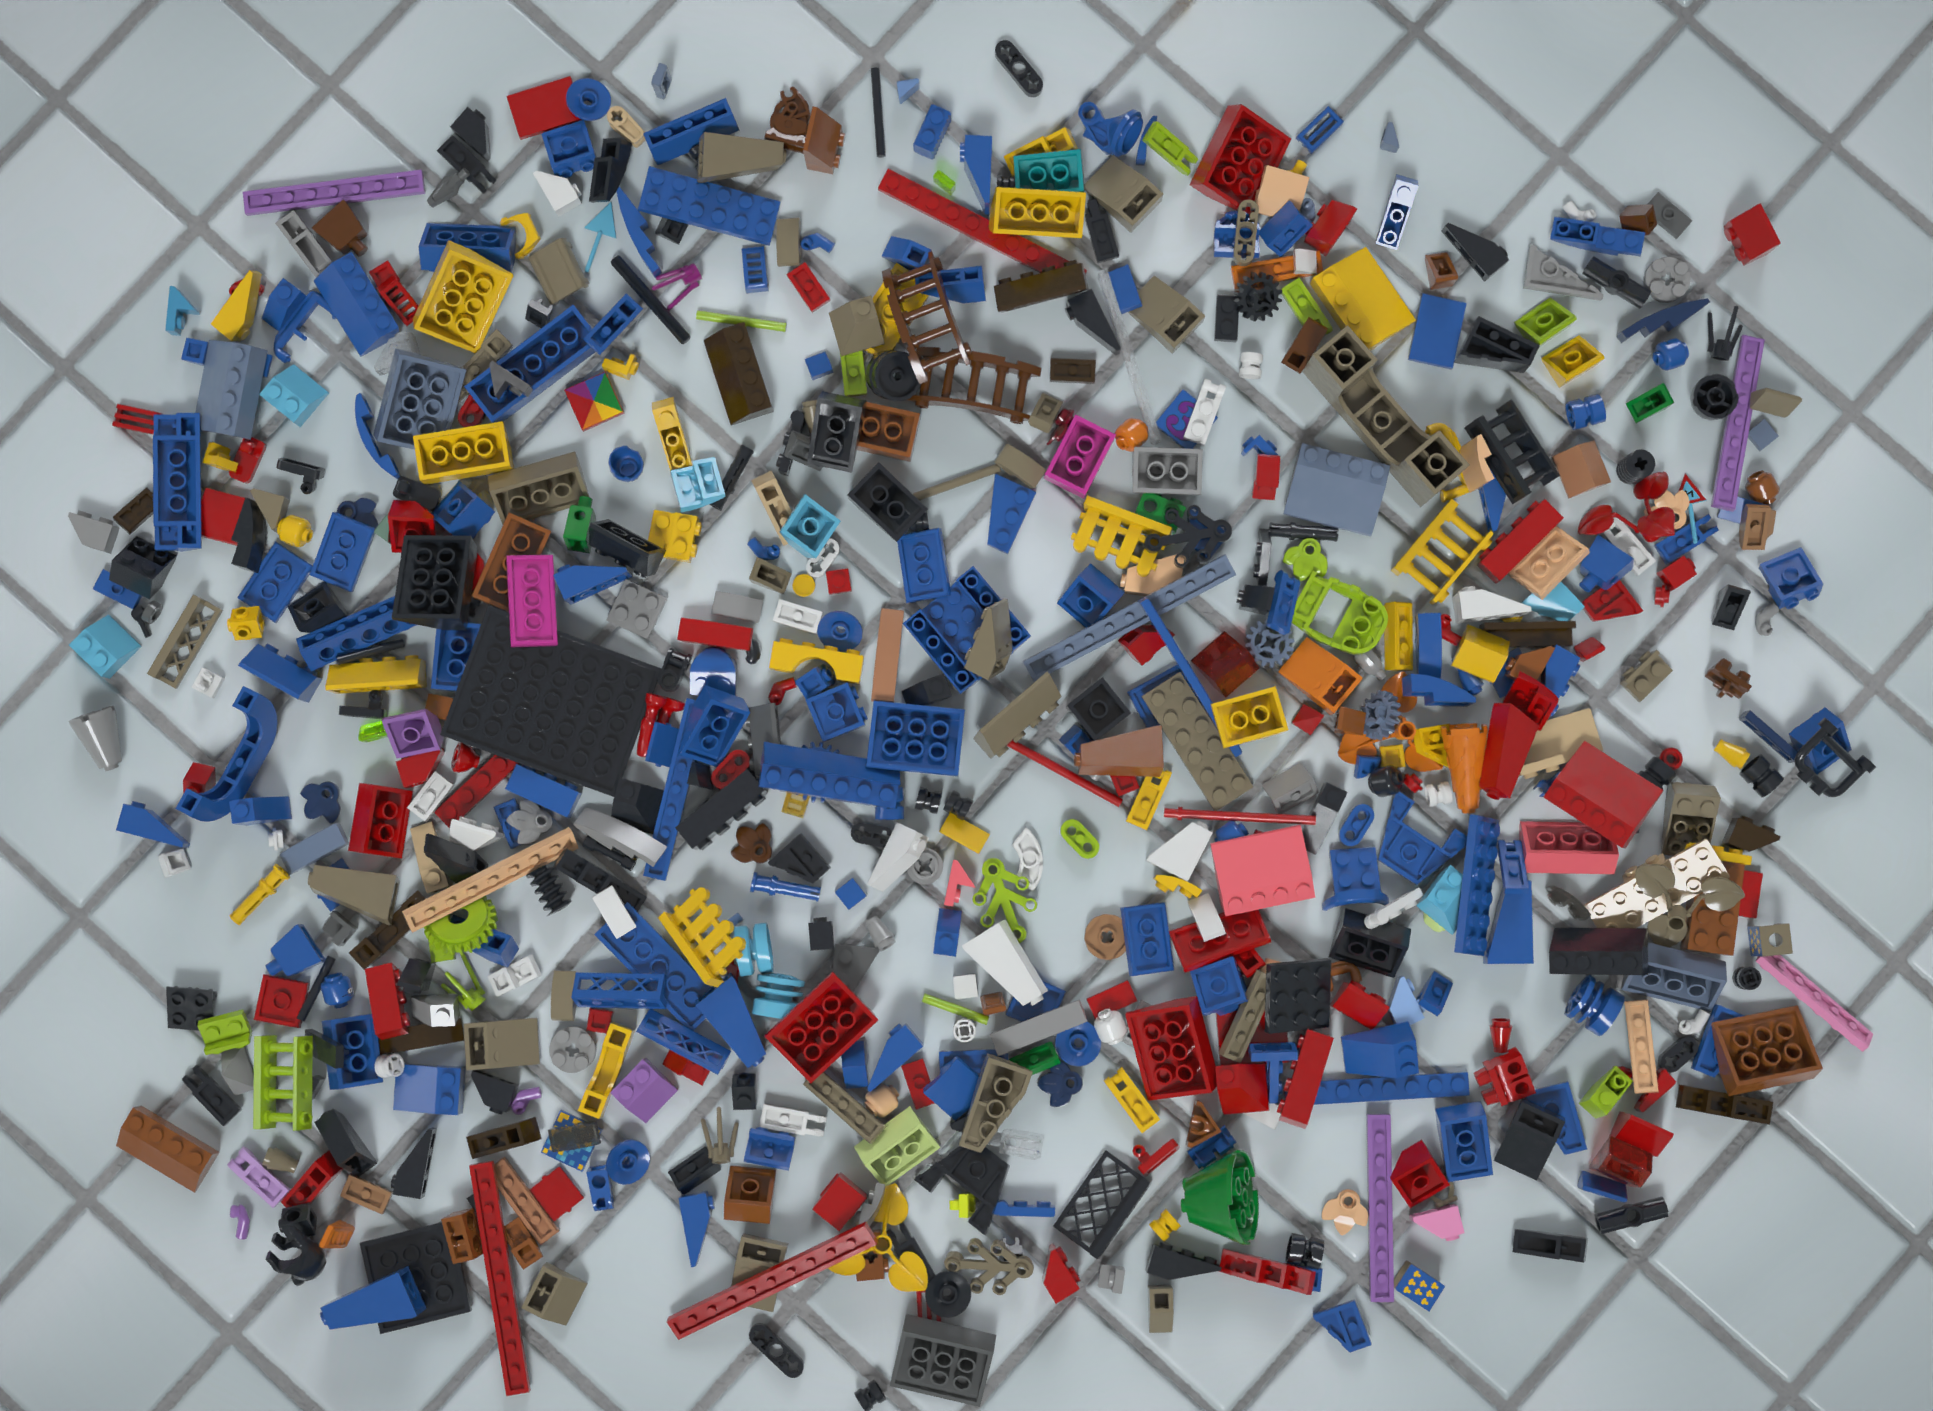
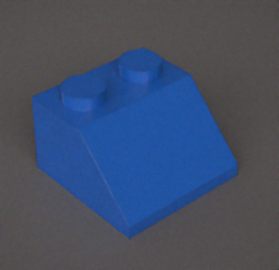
M459 481L431 514L453 536H472L474 539L477 532L484 524L491 520L492 515L496 511Z
M1090 563L1079 574L1057 604L1086 628L1103 619L1125 592Z
M1826 707L1813 714L1811 718L1800 726L1795 727L1789 733L1793 748L1799 751L1821 728L1818 723L1825 717L1838 729L1832 738L1847 753L1852 749L1843 721ZM1821 741L1805 757L1804 763L1818 775L1840 758Z

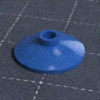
M584 78L570 85L566 94V103L569 110L576 117L586 121H595L604 117L609 111L611 96L602 83L594 79ZM584 101H589L591 105L584 104Z
M832 611L821 618L817 633L824 646L837 647L838 652H847V649L853 650L859 645L863 630L858 619L852 614L844 611ZM838 626H842L845 629L841 630L838 628Z
M1085 1022L1058 1033L1055 1039V1046L1058 1055L1064 1062L1072 1066H1084L1094 1061L1101 1049V1040L1094 1026L1089 1022ZM1077 1038L1083 1041V1045L1080 1047L1074 1044V1040Z
M637 1140L620 1142L610 1151L607 1157L606 1169L609 1177L614 1182L622 1185L638 1181L644 1176L649 1167V1151L644 1144Z

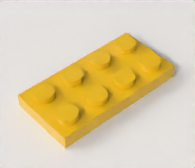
M896 263L891 271L893 275H900L909 270ZM915 279L901 284L902 286L899 289L902 291L914 286ZM884 282L872 300L885 344L865 350L873 356L881 351L894 350L901 339L887 295H890L889 288H885ZM919 293L906 298L905 302L902 303L904 311L910 312L922 307L930 295Z

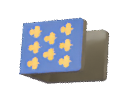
M1789 923L1747 927L1751 956L1763 957L1793 954ZM1774 933L1776 947L1772 946L1769 942L1770 936Z
M1407 1260L1394 1278V1288L1429 1312L1445 1288V1285Z

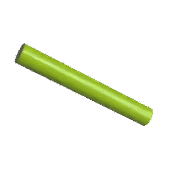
M924 993L923 1003L987 1025L989 1016Z

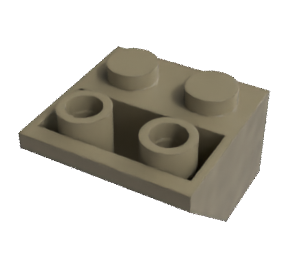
M546 1262L542 1266L521 1308L542 1319L566 1326L588 1283Z

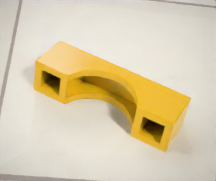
M780 638L779 642L773 641L769 665L770 670L794 673L801 663L811 659H819L825 661L834 669L837 681L860 685L864 664V656L860 655V651L847 649L846 653L838 652V648L833 646H824V649L815 648V644L809 642H802V645L793 644V640Z
M616 1022L610 1023L602 1044V1051L596 1069L578 1108L579 1112L598 1119L604 1116L611 1097L610 1092L614 1089L634 1036V1029Z

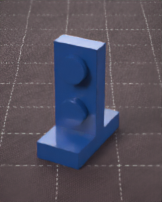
M1295 1042L1251 1043L1248 1046L1251 1062L1266 1061L1269 1104L1279 1103V1095L1283 1093L1282 1081H1279V1073H1283L1282 1061L1298 1060Z

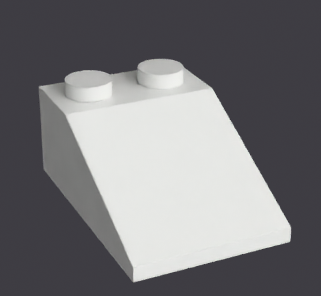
M1475 586L1461 588L1452 597L1455 624L1520 617L1531 612V606L1483 589L1476 590Z

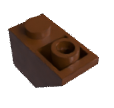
M1308 317L1288 348L1281 363L1301 374L1328 328Z

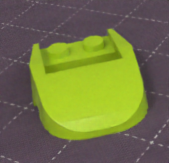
M1313 571L1296 601L1292 624L1317 642L1349 654L1360 655L1369 652L1378 644L1386 629L1388 614L1380 601L1362 592L1360 587L1340 582L1339 579L1330 577L1329 580L1319 577L1317 572ZM1330 589L1352 600L1332 638L1310 628Z

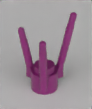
M694 263L656 276V280L674 277L654 285L652 290H657L680 279L684 285H690L667 307L668 311L699 286L697 281L701 280L702 276Z

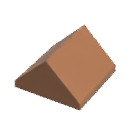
M1595 441L1578 444L1552 456L1568 499L1611 483Z

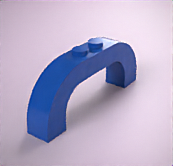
M245 686L240 690L232 706L245 714L247 721L246 731L218 783L207 792L197 793L186 788L175 808L196 820L210 822L229 814V801L244 798L273 745L277 731V714L274 705L265 696Z

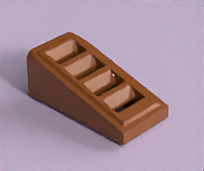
M1002 992L986 994L980 997L983 1015L995 1014L1006 1010Z

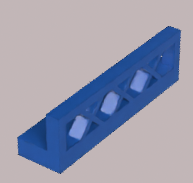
M576 972L571 998L578 1007L666 1009L667 999L663 995L666 977L664 974ZM581 980H591L594 983L587 990L580 989ZM607 980H613L616 983L609 990H603L600 987ZM628 981H635L638 984L631 991L624 990L622 987ZM651 981H658L657 991H647L644 987Z
M653 1009L648 1010L636 1031L717 1075L724 1068L731 1053L725 1047Z

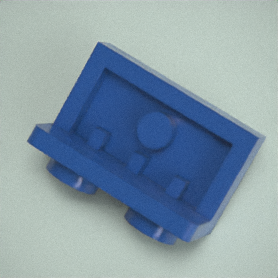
M762 1127L750 1128L744 1162L789 1171L795 1146V1137L786 1132L772 1133Z

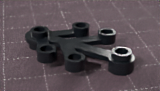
M1191 505L1187 510V517L1191 520H1197L1207 527V529L1199 530L1179 517L1177 510L1169 509L1165 513V521L1169 524H1174L1185 533L1162 537L1158 534H1150L1144 541V548L1147 552L1154 554L1159 552L1162 546L1188 542L1182 552L1178 553L1174 558L1175 566L1183 568L1187 565L1188 558L1199 541L1210 538L1205 548L1199 550L1196 554V560L1200 564H1205L1210 560L1211 552L1217 543L1225 542L1230 538L1232 527L1225 520H1212L1201 512L1199 506ZM1191 509L1197 510L1198 515H1197V516L1191 515V514H1190V510H1191ZM1173 513L1176 519L1170 520L1168 514ZM1218 527L1224 528L1225 533H1224V534L1218 533V532H1217V528H1218ZM1156 539L1158 541V545H1151L1150 540ZM1205 553L1207 555V559L1202 560L1199 557V554ZM1183 557L1185 559V563H1178L1177 558Z

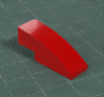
M681 618L677 640L711 647L750 651L753 628Z

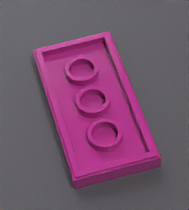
M553 554L507 555L511 647L557 646Z

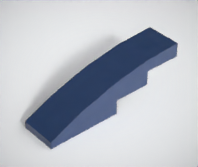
M1706 298L1660 310L1634 323L1616 337L1623 343L1640 331L1644 338H1646L1661 326H1664L1667 332H1670L1704 308L1710 301Z

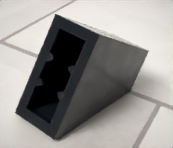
M332 1109L324 1112L314 1122L338 1166L360 1177L377 1164L373 1155L342 1113Z

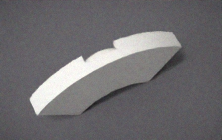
M1025 828L1012 846L1017 851L1020 859L1019 871L1016 875L1027 877L1030 881L1028 888L1033 892L1042 875L1043 857L1037 839L1029 829ZM1020 879V880H1019V881H1020L1021 883H1023L1025 886L1027 885L1026 880H1024V879Z

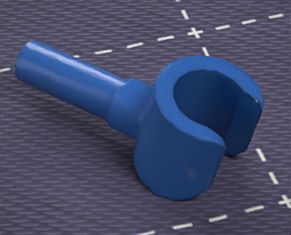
M1560 771L1548 780H1540L1533 787V790L1537 787L1543 790L1539 797H1544Z

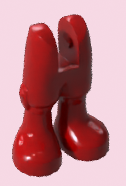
M653 693L646 694V713L641 722L637 744L638 756L646 757L654 723H669L673 712L683 711L685 707L684 702Z

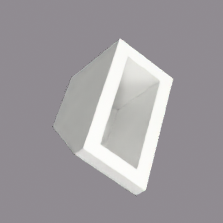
M540 171L533 173L558 217L582 204L578 198L582 194L575 183L571 185L567 178Z

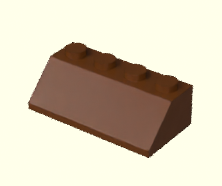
M142 1105L132 1108L121 1126L116 1144L120 1149L194 1193L220 1153Z

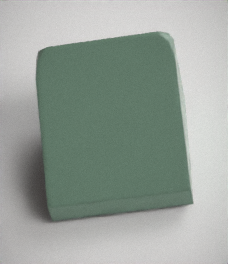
M387 514L374 530V533L391 544Z

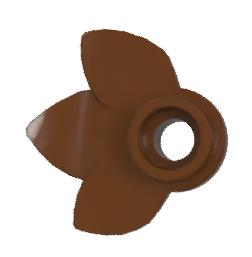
M761 823L756 830L747 826L738 827L736 838L739 845L731 851V855L742 863L751 861L756 863L767 862L772 856V847L769 844L772 837L770 829L764 823ZM759 848H763V853L761 855H757V850Z

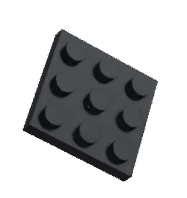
M1322 958L1266 964L1264 1032L1272 1034L1329 1027L1330 959Z

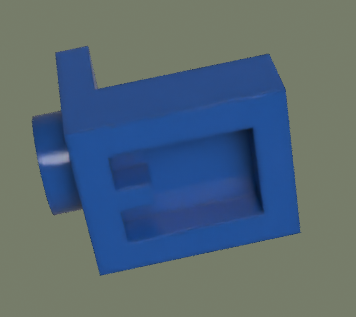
M825 664L813 668L795 681L805 699L819 694L827 687L836 683L832 671Z

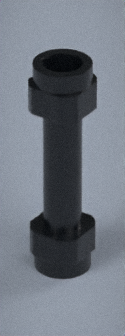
M587 835L582 847L592 852L595 850L621 863V867L630 871L633 870L637 862L636 858H630L614 849L610 850L589 835Z

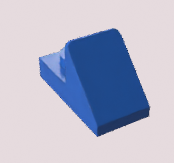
M1434 971L1416 997V1000L1419 999L1418 1004L1438 1017L1444 1008L1453 983Z

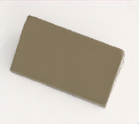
M1763 388L1751 393L1750 408L1785 418L1802 402V398L1777 390Z

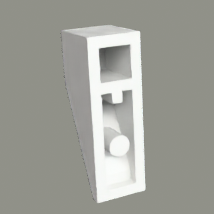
M897 822L867 885L882 892L887 889L920 858L929 837Z

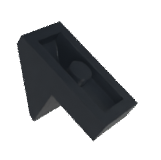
M1729 584L1718 593L1719 604L1712 617V625L1735 630L1751 591Z

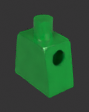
M580 496L578 506L571 505L569 508L563 539L567 549L570 551L589 554L591 552L589 526L592 522H596V515L593 508H591L593 499L590 497Z

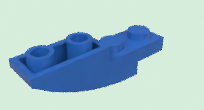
M1554 217L1550 240L1615 256L1625 254L1641 257L1645 232L1600 226V223Z

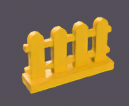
M1087 495L1084 502V511L1086 513L1081 512L1079 517L1083 521L1078 533H1072L1071 539L1074 540V550L1082 553L1086 550L1087 546L1095 548L1094 556L1099 561L1105 560L1108 554L1116 556V566L1120 569L1126 568L1130 562L1138 564L1137 574L1141 577L1148 576L1151 570L1156 571L1158 564L1154 562L1158 552L1152 554L1144 548L1141 558L1134 556L1133 553L1138 541L1144 543L1147 537L1142 535V533L1146 535L1158 534L1160 537L1172 535V527ZM1096 525L1104 528L1098 542L1091 539ZM1117 533L1125 536L1119 550L1112 547ZM1156 539L1150 540L1151 545H1158V541Z
M699 887L697 890L692 889L689 892L691 896L681 906L676 905L673 908L675 911L673 914L663 912L658 919L706 985L718 988L724 982L720 975H725L727 972L725 968L735 958L740 959L743 956L742 951L746 947V941L742 937L736 936L732 939L729 936L734 930V924L728 920L718 921L722 914L721 906L714 903L708 906L706 902L710 898V891ZM701 908L703 912L691 922L690 918ZM713 925L714 929L703 938L702 934ZM724 941L727 945L715 955L713 951Z

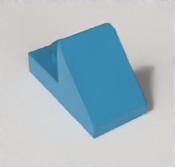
M170 286L165 331L171 335L181 336V329L185 327V317L183 314L200 315V313L175 286Z

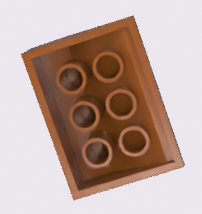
M1798 1005L1711 1023L1720 1076L1728 1096L1814 1079L1823 1069Z

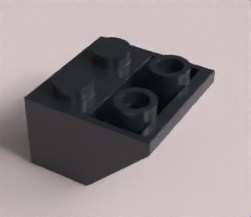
M136 536L112 559L109 580L150 600L163 586L177 555L169 551H156L154 544Z

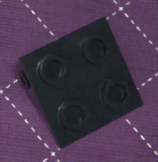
M178 986L166 987L168 1028L199 1031L197 1026L199 1020L214 1017L213 1000L216 1001L217 991H213V989H199L197 987L195 989Z

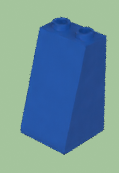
M407 1266L330 1301L320 1308L322 1311L320 1312V1317L324 1325H328L329 1330L414 1318L426 1310V1306Z

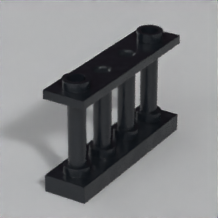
M1511 399L1496 409L1498 416L1487 421L1484 415L1464 427L1471 440L1482 434L1492 454L1485 461L1513 505L1532 493L1529 486L1539 480L1545 486L1558 478L1560 474ZM1504 423L1510 435L1499 441L1492 429ZM1516 442L1523 454L1511 460L1504 448ZM1528 461L1535 473L1523 479L1517 467Z

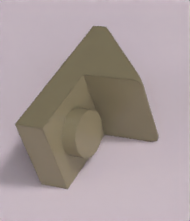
M1042 393L1030 415L1029 425L1049 433L1063 401Z

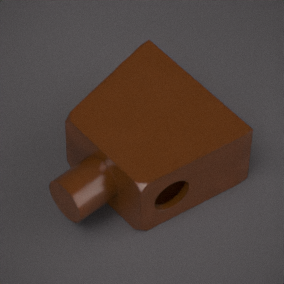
M344 199L312 227L322 239L343 255L352 250L360 257L368 250V247L362 242L367 236V232Z

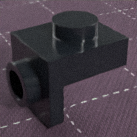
M743 1072L733 1074L731 1086L733 1110L756 1109L755 1073Z

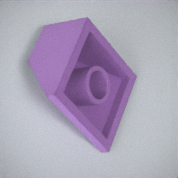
M427 709L382 718V724L396 758L441 749L444 736L440 735L442 731L438 717Z

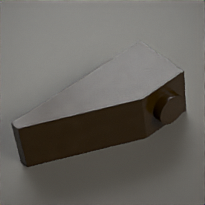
M536 1117L466 1137L472 1159L516 1148L542 1139Z

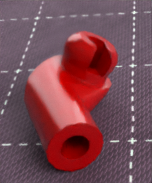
M1442 614V639L1457 646L1462 637L1451 630V617L1448 614Z

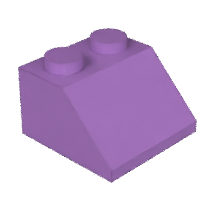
M644 1058L610 1093L627 1110L647 1123L678 1089L647 1058Z

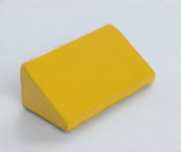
M949 813L939 831L941 834L977 854L980 853L990 835L971 823L957 818L953 813Z

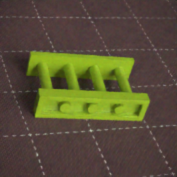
M277 1035L254 1036L253 1129L276 1128V1122H293V1131L312 1129L313 1036L293 1037V1043H277ZM277 1052H293V1066H277ZM277 1075L293 1076V1090L276 1089ZM276 1099H293V1113H276Z

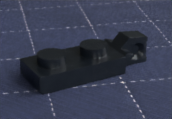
M1096 199L1087 201L1089 213L1085 214V222L1097 264L1119 258L1108 214L1105 213L1104 209L1099 210Z

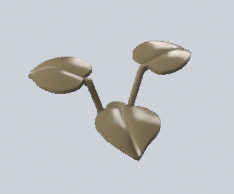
M1643 864L1637 867L1635 873L1637 885L1645 895L1657 898L1662 893L1665 894L1668 915L1661 914L1650 920L1647 928L1654 944L1669 948L1679 943L1686 936L1688 929L1687 917H1691L1693 910L1703 898H1705V904L1710 909L1725 911L1734 907L1745 897L1744 891L1735 882L1724 877H1712L1702 883L1701 889L1703 894H1700L1689 910L1686 911L1681 905L1672 906L1670 894L1667 891L1675 885V875L1671 869L1660 864Z

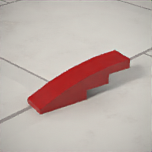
M1223 1249L1220 1261L1222 1268L1219 1272L1256 1283H1264L1277 1288L1312 1295L1315 1271L1238 1251Z

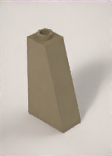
M704 132L699 138L697 182L703 183L778 170L786 161V150H783L784 142Z
M314 865L313 872H310L308 876V885H310L311 890L315 894L386 925H392L400 884L396 875Z

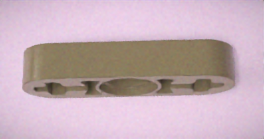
M1253 200L1241 202L1237 211L1233 260L1239 266L1249 265L1254 258L1259 208ZM1248 206L1250 207V211L1254 212H1251L1249 222H1244L1246 212L1242 210H1245V208ZM1244 227L1249 228L1252 231V236L1247 239L1242 238L1239 233L1240 229ZM1243 244H1247L1246 254L1250 255L1245 260L1241 259V255H1238L1242 251Z

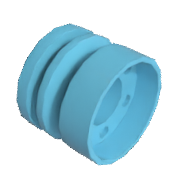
M758 974L757 980L767 982V985L756 986L755 989L764 992L765 997L754 998L752 1014L782 1019L798 1004L792 1002V997H802L804 994L803 992L794 991V986L805 987V981L786 974Z

